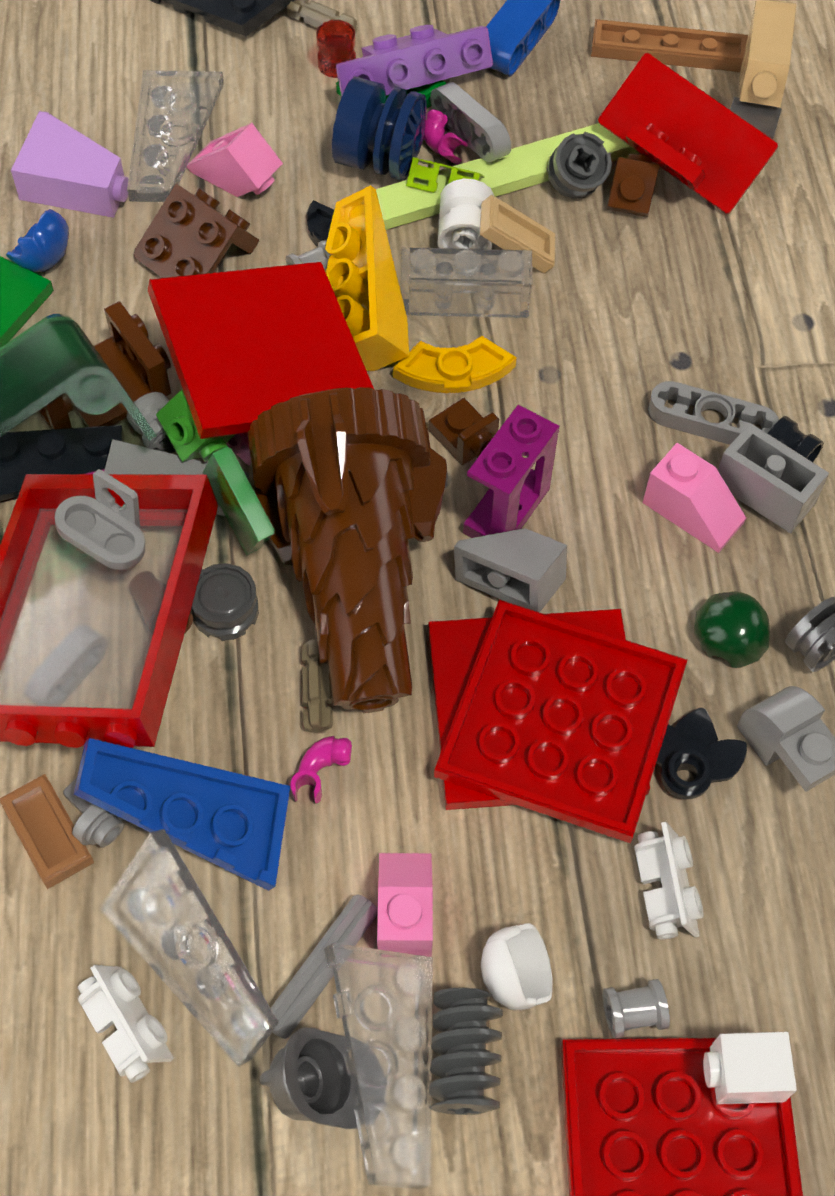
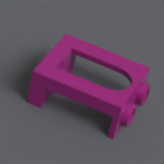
M519 404L515 407L467 471L468 477L488 487L489 490L464 522L463 534L470 538L522 529L550 490L559 425Z

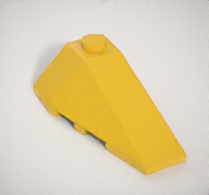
M370 185L336 202L325 250L330 254L326 274L367 371H376L409 357L407 315L377 192Z

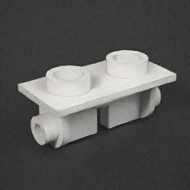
M667 822L661 823L663 837H659L658 833L654 831L644 832L637 836L639 843L634 846L641 882L648 884L661 881L662 888L643 892L649 927L651 930L656 931L657 939L661 940L678 936V927H684L694 937H699L696 919L703 918V907L697 888L695 886L689 887L686 868L693 866L690 847L685 836L679 837Z
M92 966L90 969L94 976L79 984L78 990L81 995L78 997V1001L96 1033H103L115 1024L117 1031L102 1043L119 1075H127L132 1083L140 1080L150 1072L147 1063L171 1062L174 1057L166 1045V1031L155 1017L148 1014L139 998L141 990L136 979L122 967Z

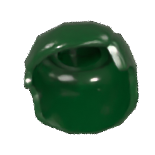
M738 591L711 595L696 611L694 633L708 657L718 656L727 660L733 668H741L759 661L768 650L770 638L769 617L760 603L748 594Z

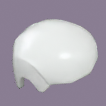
M527 923L505 927L494 932L488 938L486 946L483 948L481 959L483 982L494 1000L506 1008L515 1011L530 1009L548 1002L552 997V971L544 941L536 927Z

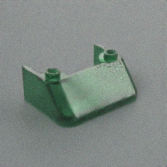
M65 314L49 315L0 348V437L65 392L79 410L92 415L105 413L122 402L149 441L157 436L148 420L83 329L72 317ZM0 519V544H1V541H2V539H3L4 533H3L2 522H1V519Z

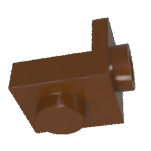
M629 154L628 158L618 157L607 210L648 217L659 164L652 163L650 157L641 154Z

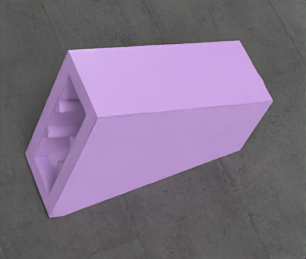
M39 111L11 169L19 200L114 218L120 202H125L129 193V179L124 176L121 158L51 114Z

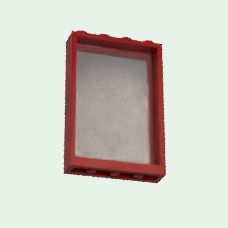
M26 474L0 544V742H11L20 746H30L34 743H53L78 748L82 747L91 738L129 748L134 746L155 747L218 509V504L207 475L109 474L138 494L139 528L145 537V554L141 561L131 568L118 570L103 565L63 539L56 529L55 512L64 500L80 495L96 500L93 474ZM108 488L110 494L115 498V503L122 507L125 504L123 499L116 492Z

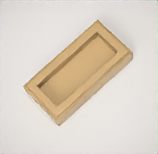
M490 195L482 202L480 236L544 274L554 267V232L493 195Z

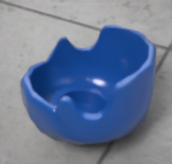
M46 210L41 215L38 223H35L24 237L18 239V245L14 250L8 251L6 256L18 266L32 272H45L49 270L65 254L69 239V227L66 220L54 210Z

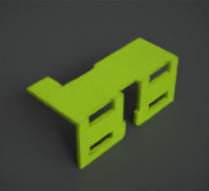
M413 157L406 186L435 193L438 187L437 178L440 167L451 170L449 183L459 179H475L479 181L480 177L484 178L485 176L481 173ZM418 162L427 164L428 167L418 165ZM462 172L473 175V178L458 175L457 173ZM415 177L428 180V186L414 183Z

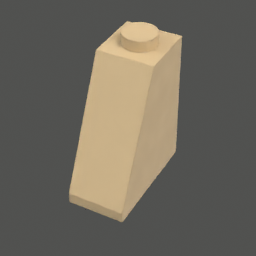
M779 0L755 1L739 76V101L774 107L781 106L790 67L796 3Z

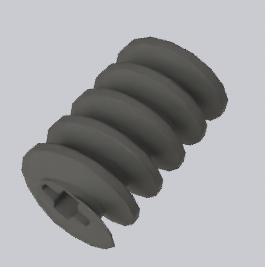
M449 988L434 993L433 1004L441 1011L433 1015L432 1026L441 1033L432 1037L431 1049L441 1056L431 1060L430 1072L441 1079L429 1084V1095L433 1099L440 1101L428 1107L432 1111L456 1115H479L500 1108L499 1101L484 1096L485 1089L500 1086L501 1078L485 1072V1066L501 1062V1055L486 1050V1044L502 1039V1032L487 1027V1021L502 1018L503 1016L502 1009L487 1004L488 999L492 997V994L477 988Z

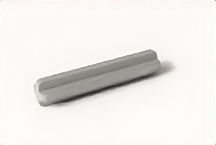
M359 894L352 897L264 1016L265 1026L275 1035L283 1039L291 1035L377 917V907L370 900Z

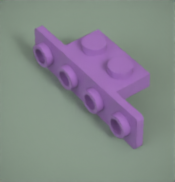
M422 25L410 29V35L400 38H396V35L392 34L379 36L373 39V45L362 47L363 57L337 64L336 71L342 96L348 82L354 76L384 84L386 95H389L395 87L408 90L490 68L493 65L488 28L479 26L446 34L433 28V25Z

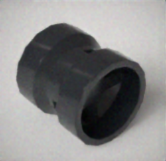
M788 416L782 417L767 433L811 462L815 461L824 445V442L815 435H805L798 429V423Z

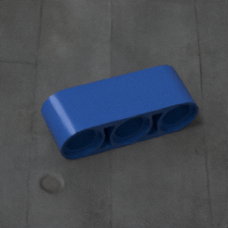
M507 0L486 26L489 32L493 65L490 68L512 76L552 25L559 10L560 0Z

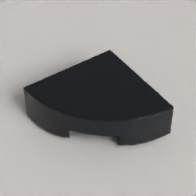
M313 200L307 211V227L310 239L318 247V242L328 238L334 209Z

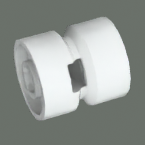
M459 179L446 185L441 192L438 247L449 258L458 261L477 260L487 255L492 248V242L480 236L482 202L490 195L494 196L491 188L485 183L475 179Z

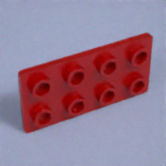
M649 53L643 54L598 118V122L602 127L640 154L650 157L653 163L659 164L660 168L725 214L732 212L778 149V143Z

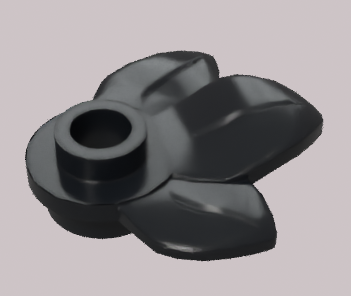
M698 708L684 716L675 728L669 724L667 726L656 761L662 767L661 780L663 785L671 794L682 799L700 797L708 790L711 783L730 780L739 772L747 754V743L735 739L718 741L709 714L704 708ZM681 770L689 771L694 776V781L682 780L678 777L677 772Z

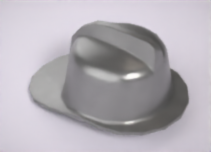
M301 1028L293 1033L286 1046L277 1052L271 1062L270 1069L260 1075V1083L270 1087L271 1095L278 1109L293 1120L311 1121L343 1129H361L374 1121L382 1108L384 1083L380 1067L374 1055L362 1043L350 1037L321 1031L316 1028Z

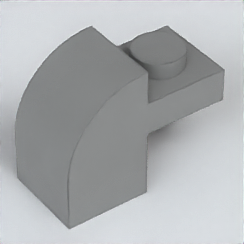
M789 686L743 712L737 728L765 766L781 758L805 792L835 775V737L820 719L825 709L808 692L796 686Z

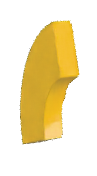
M482 335L470 344L452 348L434 347L420 341L409 352V357L402 359L393 368V378L411 387L429 392H468L488 386L506 376L516 367L517 357Z

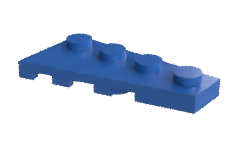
M89 738L84 743L74 795L268 891L276 886L290 793L289 785Z

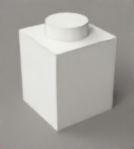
M789 1032L720 1034L710 1046V1052H705L706 1085L708 1088L715 1087L717 1104L785 1102L797 1091Z

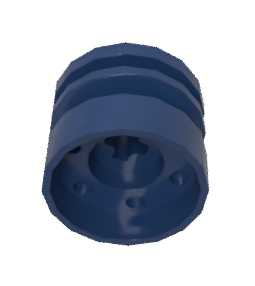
M354 76L348 82L342 94L334 122L332 157L335 163L364 170L370 164L373 157V168L376 174L386 175L389 171L391 178L405 180L409 176L413 157L417 158L424 138L427 109L425 94L411 91L407 95L405 89L395 87L386 100L384 84Z

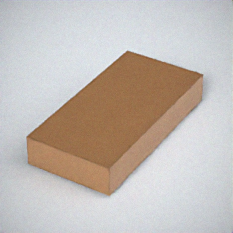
M46 774L0 798V803L47 889L95 863L87 847L73 836L74 824Z

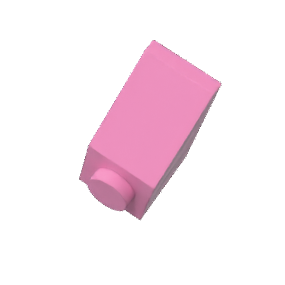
M250 123L211 141L186 167L196 176L239 197L252 191L255 195L265 191L275 181L272 174L283 163L253 123Z
M676 443L650 472L643 504L719 553L744 524L746 516L717 468L679 443Z
M379 853L378 959H431L433 944L431 853Z

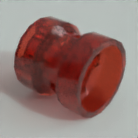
M330 20L321 24L316 31L317 47L319 49L317 53L318 68L324 75L338 78L336 65L356 59V52L354 50L356 45L355 29L346 21Z

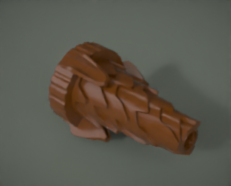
M365 387L355 389L336 388L290 398L286 402H280L258 415V419L251 423L250 430L248 431L252 477L256 486L254 492L275 530L269 540L278 552L283 564L293 565L296 579L299 582H303L307 610L316 626L320 663L328 662L333 705H341L342 708L348 710H361L363 714L383 711L384 708L398 703V698L412 695V678L404 624H411L407 586L412 585L413 581L408 539L415 538L418 542H426L434 538L435 523L440 514L445 489L447 462L444 457L430 447L423 408H420L418 402L410 400L404 394H396L385 389L376 390Z

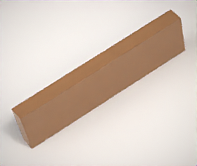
M595 19L591 57L638 62L643 54L649 53L665 65L740 72L748 35Z

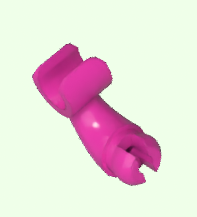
M435 109L429 110L425 120V142L434 152L442 155L454 164H460L462 160L453 155V152L457 146L463 145L467 147L468 143L454 133L444 135V127L448 122L447 115Z
M325 737L315 742L307 750L300 762L298 772L292 777L290 782L292 798L295 802L297 801L298 789L303 785L315 787V804L321 801L322 787L317 772L324 767L332 766V764L345 766L350 763L352 742L348 738Z

